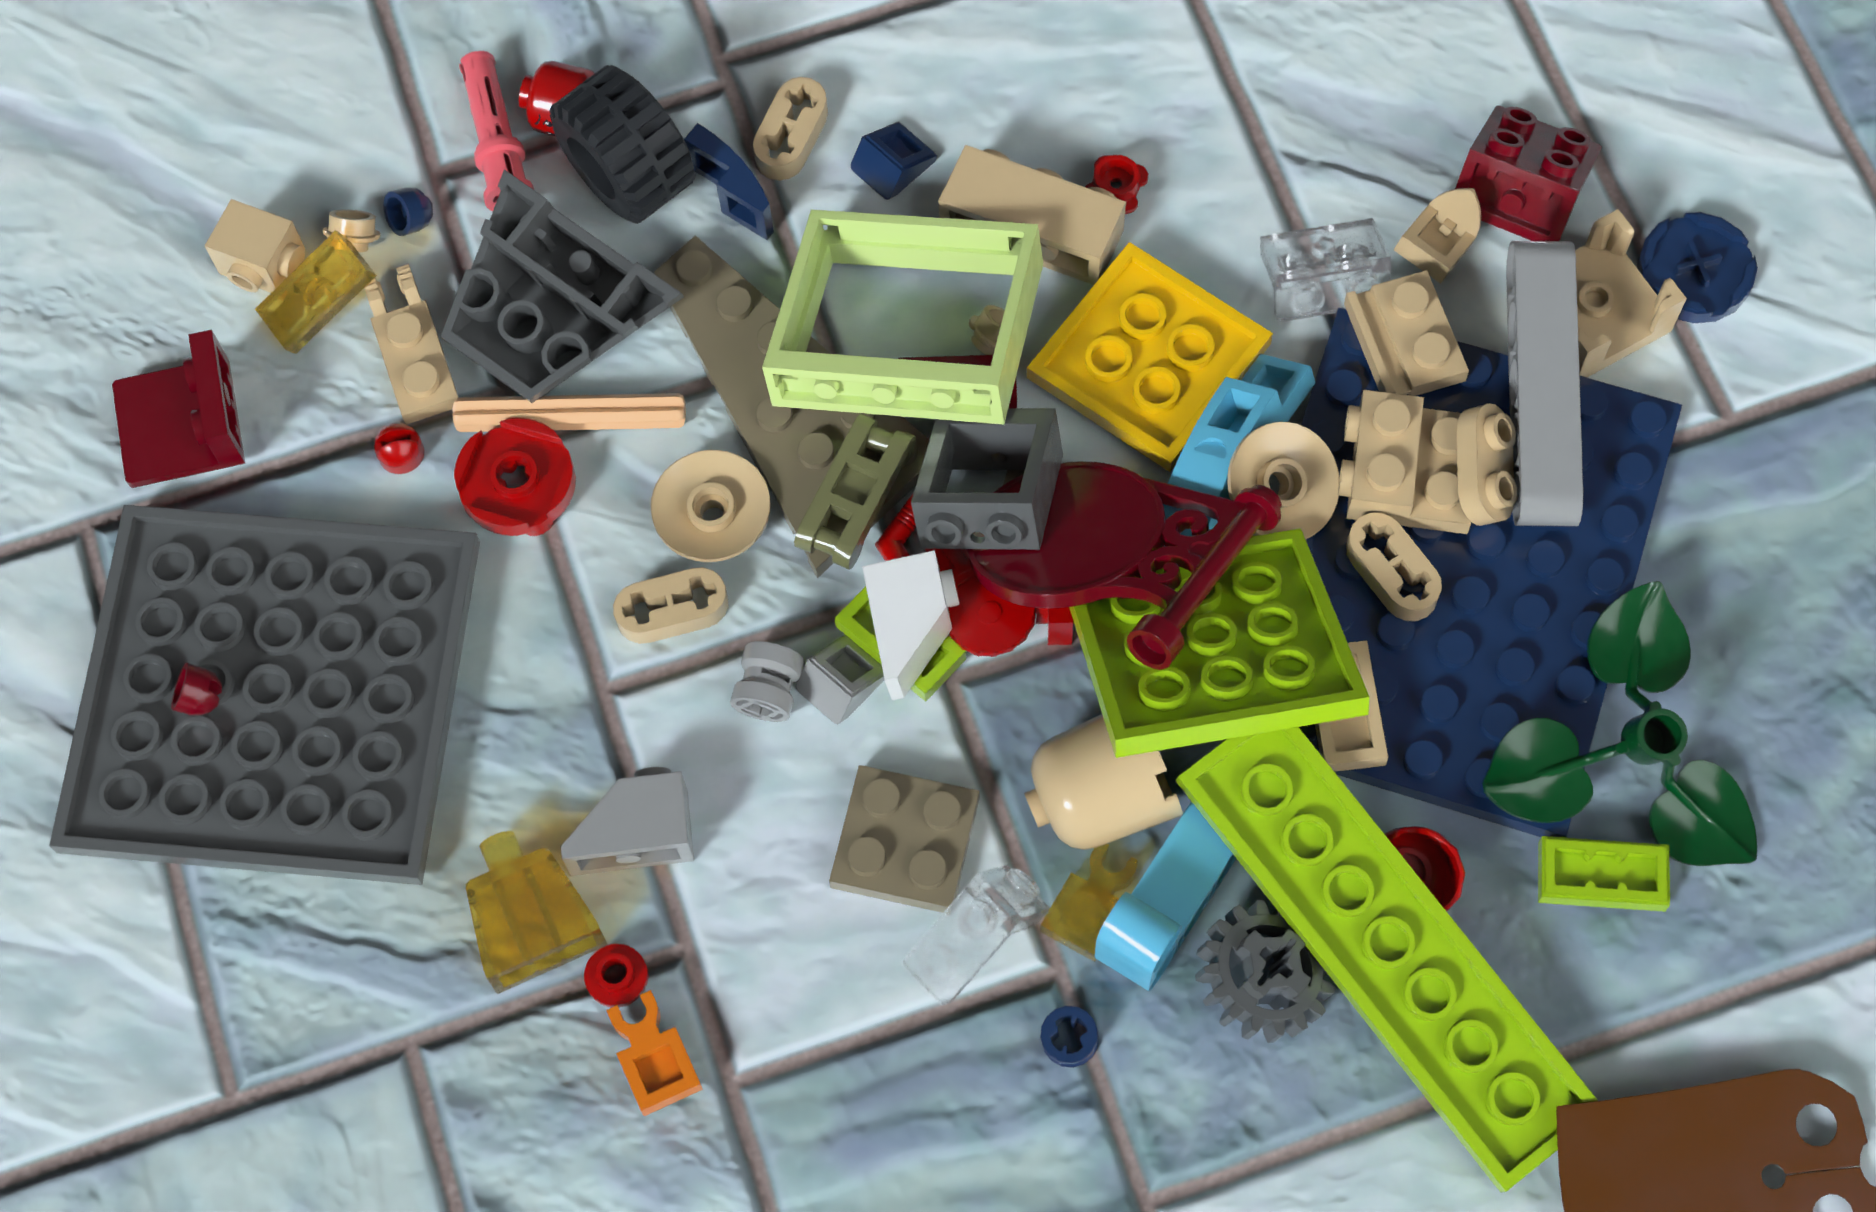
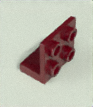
M1498 105L1494 108L1472 144L1455 189L1473 188L1475 190L1481 208V221L1531 241H1560L1580 191L1598 159L1602 146L1591 141L1590 137L1580 130L1569 127L1559 129L1537 120L1536 116L1526 109L1520 107L1505 108Z
M212 329L188 334L192 357L183 359V366L122 378L113 382L112 388L125 481L131 488L245 464L230 361Z

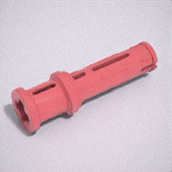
M473 51L461 58L459 68L463 74L470 110L479 141L474 152V161L476 167L483 172L487 186L483 194L485 206L490 211H493L501 191L498 184L504 170L533 190L534 186L525 177L522 165L525 160L524 146L511 133L505 102L495 68V58L487 51Z

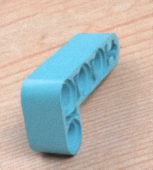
M1192 802L1183 813L1132 894L1125 892L1117 901L1102 925L1096 939L1094 957L1149 992L1163 975L1237 859Z

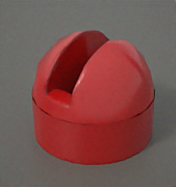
M402 422L390 423L382 427L375 437V454L381 466L388 472L406 474L421 464L425 453L424 445L419 434L412 427ZM410 438L411 440H400V439Z

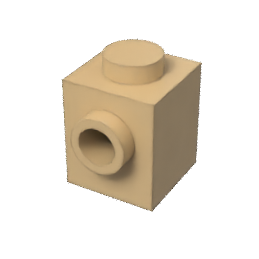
M233 199L228 203L205 244V248L218 273L227 276L233 284L249 292H257L259 289L280 296L289 278L293 279L299 274L305 259V247L293 221Z

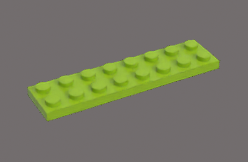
M1299 727L1226 739L1177 777L1176 783L1293 931L1305 942L1308 950L1500 1193L1507 1192L1558 1150L1556 1106L1598 1101L1597 1098Z

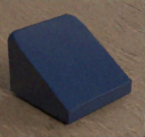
M896 122L862 136L852 159L851 169L880 196L889 200L898 195L936 161L938 155L903 124Z

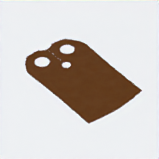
M1784 1069L1664 1092L1556 1106L1558 1165L1564 1212H1813L1815 1203L1821 1197L1829 1194L1844 1198L1851 1205L1853 1212H1876V1187L1869 1184L1863 1175L1861 1167L1844 1168L1860 1166L1862 1148L1868 1143L1856 1098L1833 1081L1809 1071ZM1821 1104L1834 1114L1837 1122V1132L1834 1139L1828 1144L1812 1146L1799 1136L1796 1128V1118L1799 1111L1805 1106ZM1769 1164L1780 1166L1785 1174L1844 1168L1786 1175L1784 1184L1777 1189L1767 1187L1761 1178L1763 1169Z

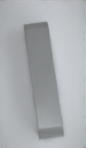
M1511 241L1507 254L1506 285L1510 418L1516 432V439L1513 445V460L1517 499L1512 511L1515 526H1579L1583 509V473L1575 247L1572 241Z

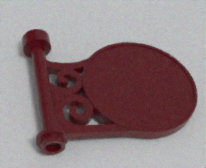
M1101 462L1061 463L1040 550L967 549L971 568L978 581L995 596L1014 604L1034 608H1066L1091 603L1104 598H1133L1150 602L1163 608L1164 611L1160 615H1144L1127 637L1128 648L1138 661L1150 668L1162 670L1171 665L1184 647V638L1180 630L1257 530L1270 531L1281 520L1282 503L1279 496L1272 489L1263 485H1255L1241 490L1233 501L1144 478L1131 470L1117 465ZM1023 475L1007 482L993 493H1019ZM1163 504L1184 510L1176 511L1166 519ZM1206 516L1218 521L1211 530H1209ZM1185 529H1191L1192 536H1185L1180 533ZM980 532L973 533L977 537H984ZM1181 567L1190 571L1192 575L1181 589L1176 592L1175 589L1180 586L1182 581L1179 569ZM1159 569H1164L1162 574L1155 573Z

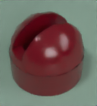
M185 663L175 686L171 710L194 716H202L213 711L219 705V697L217 695L222 693V684L216 674L206 668Z

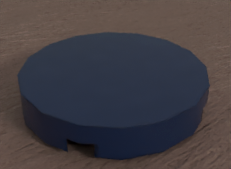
M1702 212L1685 213L1683 218H1675L1671 221L1668 218L1658 223L1645 238L1636 267L1657 295L1664 280L1671 278L1687 298L1678 316V320L1693 324L1716 322L1735 313L1748 298L1758 269L1755 255L1752 257V252L1747 247L1749 241L1743 232L1722 217Z

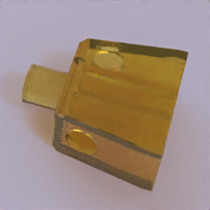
M513 831L494 834L480 844L479 848L489 872L470 879L465 885L483 971L497 994L608 945L595 917L548 848H540L524 856Z

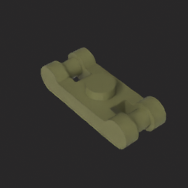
M859 414L798 527L794 546L811 554L817 549L833 556L832 562L848 570L852 569L860 556L864 541L894 482L912 455L916 436L900 429L895 433H891L879 428L878 420L864 414ZM870 449L882 454L879 463L863 457V453ZM832 514L848 521L842 534L826 527Z

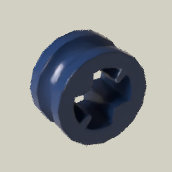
M1064 1006L1057 1008L1046 1016L1041 1026L1040 1038L1045 1054L1052 1062L1062 1067L1074 1068L1084 1065L1093 1058L1098 1048L1099 1036L1095 1021L1088 1012L1079 1007ZM1071 1021L1073 1029L1079 1023L1087 1030L1080 1037L1082 1048L1079 1051L1068 1053L1066 1045L1059 1051L1052 1044L1059 1037L1057 1026L1060 1023Z

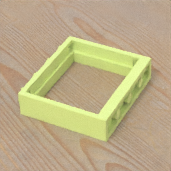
M811 209L762 366L772 406L1004 425L1043 268L1038 224ZM823 225H828L827 230H824ZM832 264L1013 275L991 366L806 352Z

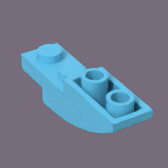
M1260 354L1242 380L1226 377L1194 426L1167 484L1230 500L1227 475L1230 460L1236 447L1247 434L1260 426L1274 422L1289 421L1316 383L1311 366ZM1163 504L1166 519L1176 511L1184 510ZM1206 516L1209 530H1211L1218 521ZM1185 529L1180 533L1181 535L1192 536L1191 529Z

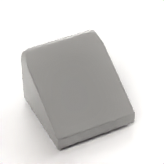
M843 635L807 659L800 679L797 681L796 689L826 717L838 725L847 719L884 681L882 665L848 636Z

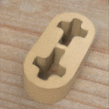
M806 77L792 78L785 82L777 91L753 141L756 166L761 174L767 178L778 181L790 179L797 175L804 167L828 116L826 93L819 82ZM804 99L811 100L812 108L804 107L795 121L792 104L800 106ZM785 136L788 137L789 153L781 152L777 159L771 158L769 149L777 151Z
M1368 513L1359 517L1352 525L1346 544L1347 556L1351 564L1388 611L1395 617L1405 621H1418L1426 618L1435 609L1442 590L1441 578L1437 570L1402 526L1391 516L1383 513ZM1366 534H1369L1374 540L1383 536L1387 539L1384 549L1385 556L1376 547L1368 551L1363 548ZM1397 572L1401 574L1409 585L1414 586L1422 583L1425 586L1421 596L1422 600H1419L1413 594L1405 598L1400 595L1403 580Z
M704 567L691 568L633 583L623 588L614 601L613 614L621 634L629 641L639 644L651 643L709 628L717 624L727 612L728 595L722 578L716 572ZM699 587H704L706 594L711 595L708 597L709 606L703 609H697L694 601H690L693 599L692 590ZM640 602H646L647 608L652 610L649 612L650 621L645 624H638L635 616H632L635 614L634 605Z

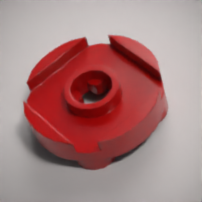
M511 418L500 421L501 427L491 429L484 435L482 430H480L465 443L458 455L454 469L456 487L465 512L482 528L496 534L539 536L546 533L552 527L554 520L560 517L570 504L576 486L574 465L569 451L563 445L562 439L547 425L524 418ZM517 466H524L526 477L529 478L528 481L517 488H508L506 481L501 479L504 472L514 473Z

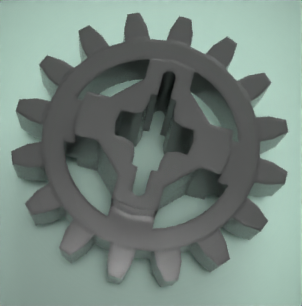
M1257 900L1248 908V912L1240 904L1235 906L1225 915V921L1219 919L1207 930L1211 940H1207L1201 945L1196 955L1209 962V965L1204 966L1197 972L1195 978L1198 982L1211 983L1213 991L1203 999L1205 1006H1212L1218 1003L1223 1006L1225 1011L1219 1021L1223 1027L1237 1019L1242 1022V1038L1248 1040L1262 1028L1267 1043H1274L1284 1035L1285 1031L1292 1038L1308 1028L1307 1021L1313 1023L1326 1012L1320 1001H1325L1335 993L1336 987L1322 980L1327 975V972L1276 909L1272 915L1269 914L1264 900ZM1259 933H1261V934H1266V935H1269V936H1272V937H1265V938H1264V937L1261 936ZM1273 957L1274 962L1268 968L1270 972L1267 974L1266 980L1258 985V980L1264 974L1262 970L1266 962ZM1268 1004L1274 1010L1262 1008L1257 1005Z

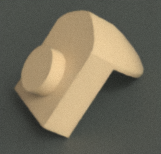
M1460 188L1438 195L1402 235L1394 251L1422 271L1427 270L1429 276L1441 284L1468 251L1481 227V208L1475 190L1473 188Z

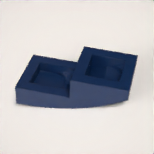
M697 123L684 138L692 158L694 171L716 184L723 214L768 240L774 233L770 204L763 188L744 161L725 142Z

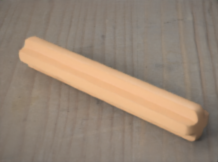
M680 393L542 396L533 403H530L522 396L459 397L454 400L452 415L455 428L459 432H479L480 430L488 432L491 429L501 427L500 421L511 418L535 420L553 430L680 428L684 426L686 420V403L683 395Z

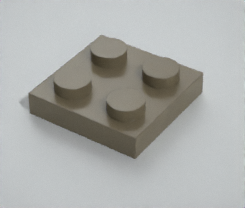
M859 765L829 879L830 888L952 915L980 800V791Z

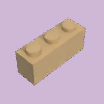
M965 145L938 200L939 218L1038 224L1043 267L1092 285L1106 271L1124 231L1126 202L1117 199L1109 191L1099 187L1086 188L1064 180L1059 174L1049 169H1032L1010 161L1001 152L992 149L979 150Z

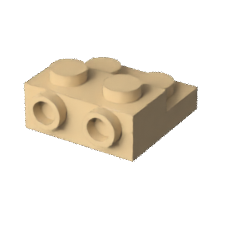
M1363 390L1360 405L1348 406L1344 441L1355 442L1353 461L1342 460L1339 477L1338 496L1349 497L1346 519L1357 520L1368 513H1383L1391 516L1401 526L1468 534L1471 521L1466 517L1460 505L1457 481V422L1461 413L1423 408L1424 397Z

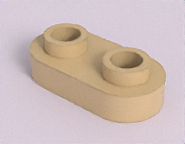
M1491 403L1464 410L1457 422L1459 502L1466 517L1472 523L1479 526L1508 519L1517 499L1513 460V445L1516 439L1515 427L1511 418L1497 405Z

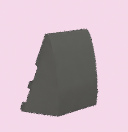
M504 170L498 184L501 191L490 220L485 219L480 231L483 239L471 269L465 270L440 337L530 403H533L684 298L680 291L638 262L633 264L554 209L545 197Z

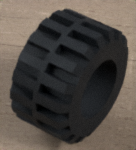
M606 65L554 103L549 109L555 136L576 172L609 209L632 223H641L695 180V171L690 152L672 119L655 97L638 80L614 65Z

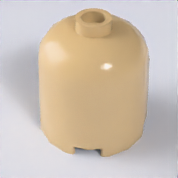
M1102 714L1050 738L1041 744L1033 755L1031 774L1035 789L1024 793L1038 828L1050 823L1058 838L1072 848L1082 850L1097 848L1183 815L1176 793L1172 794L1163 773L1167 769L1160 752L1154 751L1116 758Z

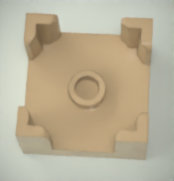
M1619 209L1595 221L1586 244L1575 250L1579 375L1587 378L1670 333L1687 299L1671 278L1664 280L1658 295L1626 254L1634 235V229Z

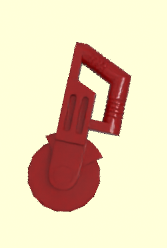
M913 494L875 543V547L885 561L910 556L903 545L916 529L911 506ZM923 549L924 553L935 550L940 571L952 569L959 605L948 607L952 624L950 636L962 650L978 657H997V655L1014 651L1013 649L1027 639L1035 625L1036 608L1008 602L988 591L975 577L970 565L967 549Z

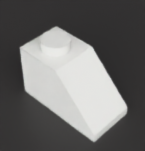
M935 550L862 566L884 680L892 700L901 699L906 696L952 630L948 607L959 605L958 594L952 569L940 571Z

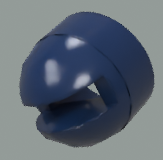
M401 188L388 192L385 195L383 201L384 216L395 234L406 236L419 232L429 225L433 217V203L417 188Z

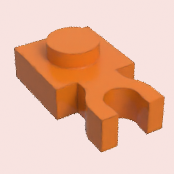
M651 990L640 994V998L646 1008V1015L639 1023L630 1024L624 1021L618 1005L606 1010L616 1032L631 1043V1047L616 1054L643 1116H647L703 1090L676 1027L662 1033L659 1032L661 1014Z

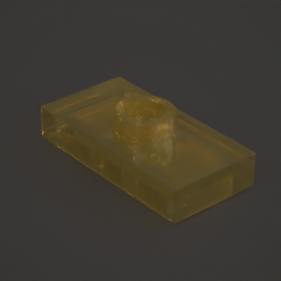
M335 230L255 310L283 348L297 354L377 275L347 236Z

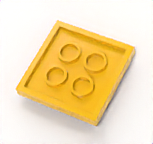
M1129 242L1027 366L1026 378L1162 468L1171 472L1194 426L1226 377L1242 380L1258 356L1264 354L1271 345L1273 333Z

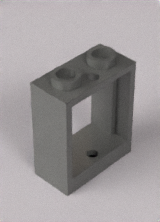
M1056 408L1008 409L1004 425L935 420L911 500L921 549L1040 550L1063 458ZM952 470H1025L1019 493H946ZM980 532L984 537H977L973 533Z

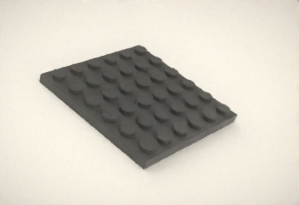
M124 505L49 847L59 854L423 885L480 546L477 534L473 532ZM185 663L200 666L215 673L222 684V693L217 695L219 697L218 707L205 715L194 716L171 710L175 686Z

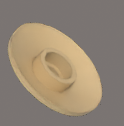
M1274 422L1254 429L1241 440L1231 457L1227 475L1230 500L1234 501L1240 491L1245 488H1251L1255 485H1263L1270 488L1269 477L1273 474L1280 483L1277 495L1282 503L1281 520L1274 529L1270 531L1257 530L1255 534L1263 535L1301 528L1305 539L1310 538L1319 532L1330 520L1339 498V472L1330 449L1316 433L1296 423Z
M722 450L698 451L675 461L660 476L651 497V516L661 540L675 553L687 559L700 562L723 561L743 553L762 535L770 516L769 490L759 470L743 457ZM710 508H719L723 511V515L719 519L707 521L702 518L704 512Z

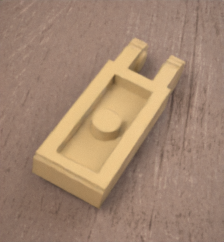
M409 264L396 268L399 287L402 294H405L409 306L387 312L384 303L386 298L382 286L374 275L362 279L374 315L370 320L402 418L406 425L452 410L454 400L459 398L426 300H421Z

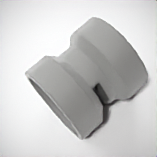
M761 641L748 643L745 646L741 660L742 668L745 671L743 679L734 685L730 704L735 710L749 717L770 722L786 721L790 717L794 702L790 694L791 686L800 679L804 659L796 651L779 644Z

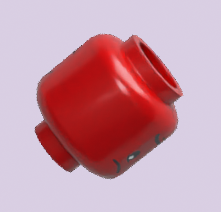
M545 61L538 67L534 76L526 75L520 87L519 106L526 109L527 119L532 129L539 133L555 136L550 118V107L595 74L594 71L562 62Z

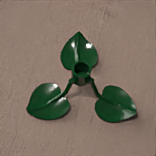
M1660 581L1643 584L1618 597L1597 618L1588 637L1587 655L1593 674L1599 680L1608 684L1626 683V696L1641 708L1644 713L1631 718L1624 725L1621 732V742L1580 756L1577 738L1564 724L1549 718H1534L1523 721L1511 728L1498 743L1482 782L1484 793L1497 807L1516 818L1536 823L1560 822L1580 813L1592 799L1593 785L1583 767L1622 754H1626L1629 759L1640 765H1653L1662 762L1663 767L1660 780L1668 791L1662 793L1653 801L1649 811V824L1656 844L1669 845V857L1686 865L1713 866L1752 863L1757 859L1756 829L1749 805L1739 785L1722 767L1704 760L1690 761L1685 764L1674 780L1675 766L1681 762L1679 754L1684 750L1688 740L1687 727L1678 714L1668 709H1661V704L1658 701L1651 702L1638 691L1639 688L1647 693H1660L1674 687L1684 678L1691 659L1688 634L1684 624L1672 607L1663 584Z

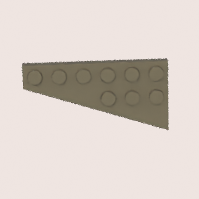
M695 235L654 271V274L683 294L684 298L673 304L670 309L686 338L688 337L711 384L715 386L721 397L726 411L757 469L782 509L784 518L793 535H796L803 517L853 422L859 414L864 413L772 406L762 366L780 309ZM810 337L806 352L831 354L814 338ZM864 414L878 420L879 428L891 433H895L900 429L916 436L912 455L906 466L901 469L872 527L916 486L928 447L929 439L904 417ZM868 449L862 456L879 463L882 454ZM832 514L826 527L842 534L848 521ZM817 549L812 554L804 551L817 579L833 564V556Z

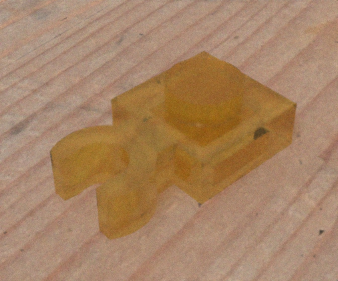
M1109 844L1093 849L1089 864L1090 877L1087 881L1072 872L1070 873L1040 925L1041 933L1094 962L1097 960L1094 956L1099 931L1119 900L1113 894L1116 891L1124 890L1133 882L1138 864L1137 859L1130 857L1122 871L1118 873L1106 871L1102 866V862L1108 854Z

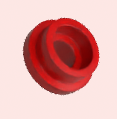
M610 944L598 949L589 958L584 970V982L591 997L599 1004L611 1008L616 1005L619 1008L625 1007L635 1002L640 997V994H643L648 983V968L641 954L634 948L624 944ZM622 965L627 969V973L621 982L611 984L604 980L605 972L609 967Z

